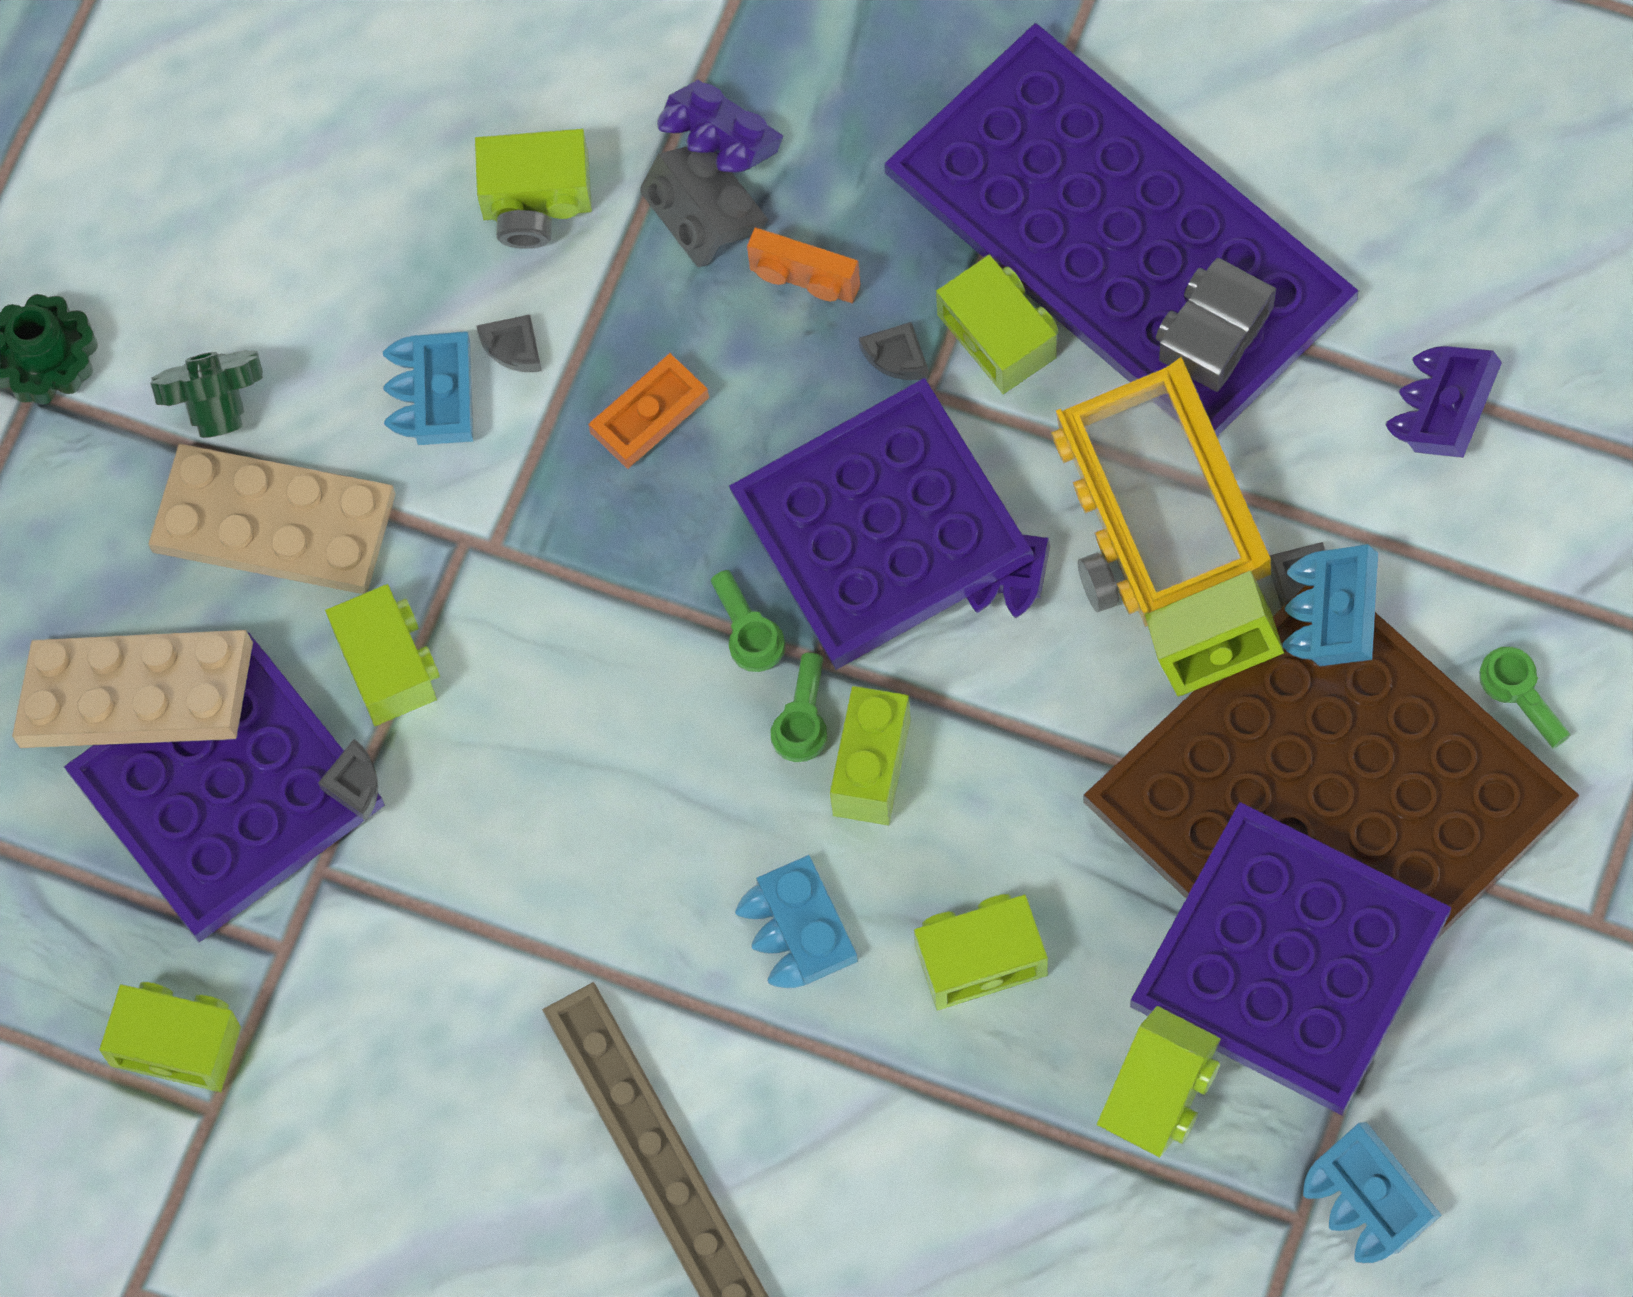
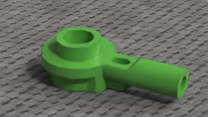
M723 570L715 574L711 579V584L732 621V633L728 646L733 661L740 668L750 672H762L771 669L779 663L785 652L786 643L782 630L775 622L762 617L760 612H752L729 570Z
M1500 647L1491 651L1483 659L1479 670L1480 684L1492 699L1502 703H1517L1552 749L1561 745L1571 736L1569 731L1534 689L1538 680L1537 669L1532 658L1527 653L1514 647Z
M816 653L802 654L794 700L785 704L784 711L774 720L770 729L771 744L775 752L783 759L792 762H806L817 757L824 750L827 742V726L823 718L818 715V709L815 707L824 661L823 657Z

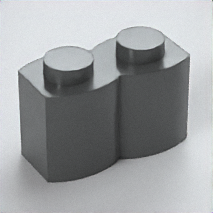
M1216 258L1207 271L1199 268L1192 276L1184 294V297L1189 299V301L1182 307L1179 313L1171 310L1157 331L1156 340L1161 342L1159 361L1169 366L1182 357L1192 379L1218 392L1235 369L1245 349L1257 336L1274 307L1276 288L1220 258Z

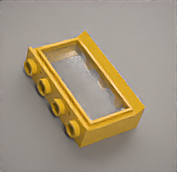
M1182 357L1164 369L1065 410H1056L1059 429L1051 432L1054 444L1063 463L1071 460L1074 461L1081 479L1072 482L1085 514L1093 510L1096 512L1103 529L1094 532L1100 551L1108 564L1117 561L1125 580L1116 583L1129 615L1138 611L1146 627L1148 624L1145 614L1243 573L1251 571L1256 581L1271 575V558Z

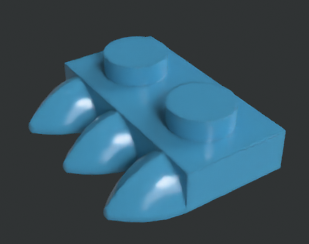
M468 332L413 335L404 337L389 345L383 351V357L395 365L413 370L393 377L383 386V390L395 399L414 403V405L405 406L395 411L384 420V425L399 435L416 438L418 445L473 442L471 347Z
M1367 544L1318 551L1304 556L1289 568L1287 574L1293 580L1306 586H1314V588L1297 595L1285 606V611L1293 618L1312 623V625L1295 631L1282 643V647L1287 652L1302 659H1311L1319 666L1372 660L1378 552Z
M810 855L757 877V885L749 889L737 905L735 910L737 916L747 919L773 917L754 937L751 945L753 950L768 954L789 951L770 972L767 979L770 985L781 988L805 986L858 962L856 951Z
M1367 1122L1358 1123L1316 1160L1305 1178L1303 1196L1305 1198L1319 1199L1331 1196L1338 1191L1341 1192L1331 1209L1329 1217L1330 1230L1346 1231L1357 1228L1364 1223L1367 1224L1356 1243L1354 1260L1357 1263H1374L1384 1260L1393 1254L1400 1253L1442 1216Z

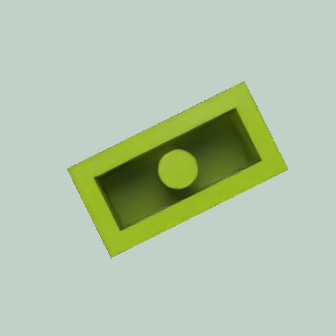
M584 128L475 137L477 197L483 221L494 220L497 222V217L500 214L516 210L536 211L555 219H567L576 216L578 213L592 212L589 153Z
M989 254L936 290L937 315L1004 395L1057 358V335L1059 331L1055 321L1043 307L1039 306L1035 309L1024 296V286L1016 273L1009 267L1001 269Z
M1251 571L1145 614L1157 659L1177 697L1284 654L1270 607Z
M385 584L325 610L333 633L374 727L437 700L431 681L439 678L440 674L428 646L417 650L410 633L418 630L419 627L406 598L396 602L389 585Z
M852 686L830 788L833 816L889 826L911 721L909 695Z
M1009 894L992 896L979 903L976 910L957 916L951 911L938 913L924 920L922 927L913 929L915 949L936 1011L1048 976V957L1026 894L1011 898Z
M140 982L138 988L120 984L99 1051L110 1067L221 1093L241 1030V1026L233 1011L228 1009L229 1005L218 998L207 995H196L194 1001L174 997L173 991L169 988L151 982Z
M1156 1006L1139 1026L1096 1125L1159 1158L1173 1141L1183 1144L1198 1116V1112L1190 1108L1197 1092L1203 1095L1207 1093L1219 1070L1221 1063L1212 1059L1221 1038Z

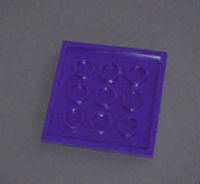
M925 378L729 485L735 501L835 670L1035 560L1029 544Z
M249 632L248 634L253 645L236 739L92 745L63 766L73 782L198 943L365 821L321 790L318 782L344 750ZM379 793L370 816L385 806Z
M1239 802L1130 999V1007L1147 1016L1156 1006L1161 1007L1221 1038L1216 1048L1217 1052L1343 1116L1450 915L1451 907Z

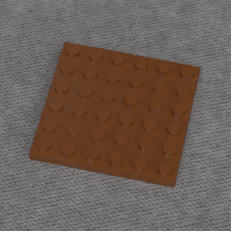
M1304 586L1293 598L1306 590L1313 589L1314 586ZM1289 602L1273 616L1281 644L1295 631L1312 625V623L1303 622L1290 616L1285 611V606ZM1376 612L1372 660L1319 666L1313 660L1293 656L1283 648L1284 654L1194 690L1083 795V803L1185 898L1189 895L1239 802L1451 907L1450 915L1438 938L1574 807L1579 799V794Z

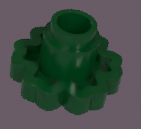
M34 294L29 297L23 307L15 304L5 306L0 312V387H10L19 402L29 403L33 401L43 405L53 400L57 390L64 394H74L77 392L82 382L92 375L93 366L88 356L92 355L98 348V342L87 315L80 310L70 311L67 302L61 296L47 297L42 294Z
M243 350L228 355L207 352L187 358L183 366L166 369L160 374L151 377L152 382L150 385L156 405L172 406L185 402L191 426H197L201 438H209L236 431L243 426L240 415L245 410L239 389L251 386L263 378V370L257 351Z

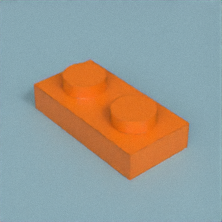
M754 228L747 244L750 271L755 272L761 279L772 284L782 285L787 282L806 288L809 293L821 300L836 301L840 299L853 304L860 287L858 260L769 231Z
M669 353L588 424L590 433L617 460L629 469L709 399L708 388Z

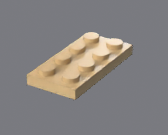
M179 444L148 545L152 553L364 594L368 592L396 494L393 485Z
M246 630L32 640L12 737L20 748L236 739L253 642Z

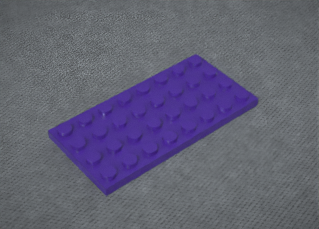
M1036 22L884 163L885 174L983 258L990 254L1001 269L1005 267L1011 268L1021 280L1025 293L1043 307L1051 316L1129 382L1168 366L1159 361L1161 342L1156 340V334L1166 315L1171 310L1179 313L1182 307L1189 301V299L1184 297V294L1192 276L1199 268L1207 271L1216 258H1220L1276 288L1274 307L1257 336L1245 349L1235 369L1220 390L1216 392L1192 379L1216 436L1220 435L1358 300L1359 290ZM1168 393L1151 400L1182 427Z

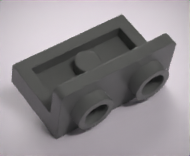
M687 146L657 155L640 187V192L697 267H703L710 264L720 245L751 237L755 227L763 230L768 218L732 172L717 169L716 159L718 154L716 151L708 153L689 151Z

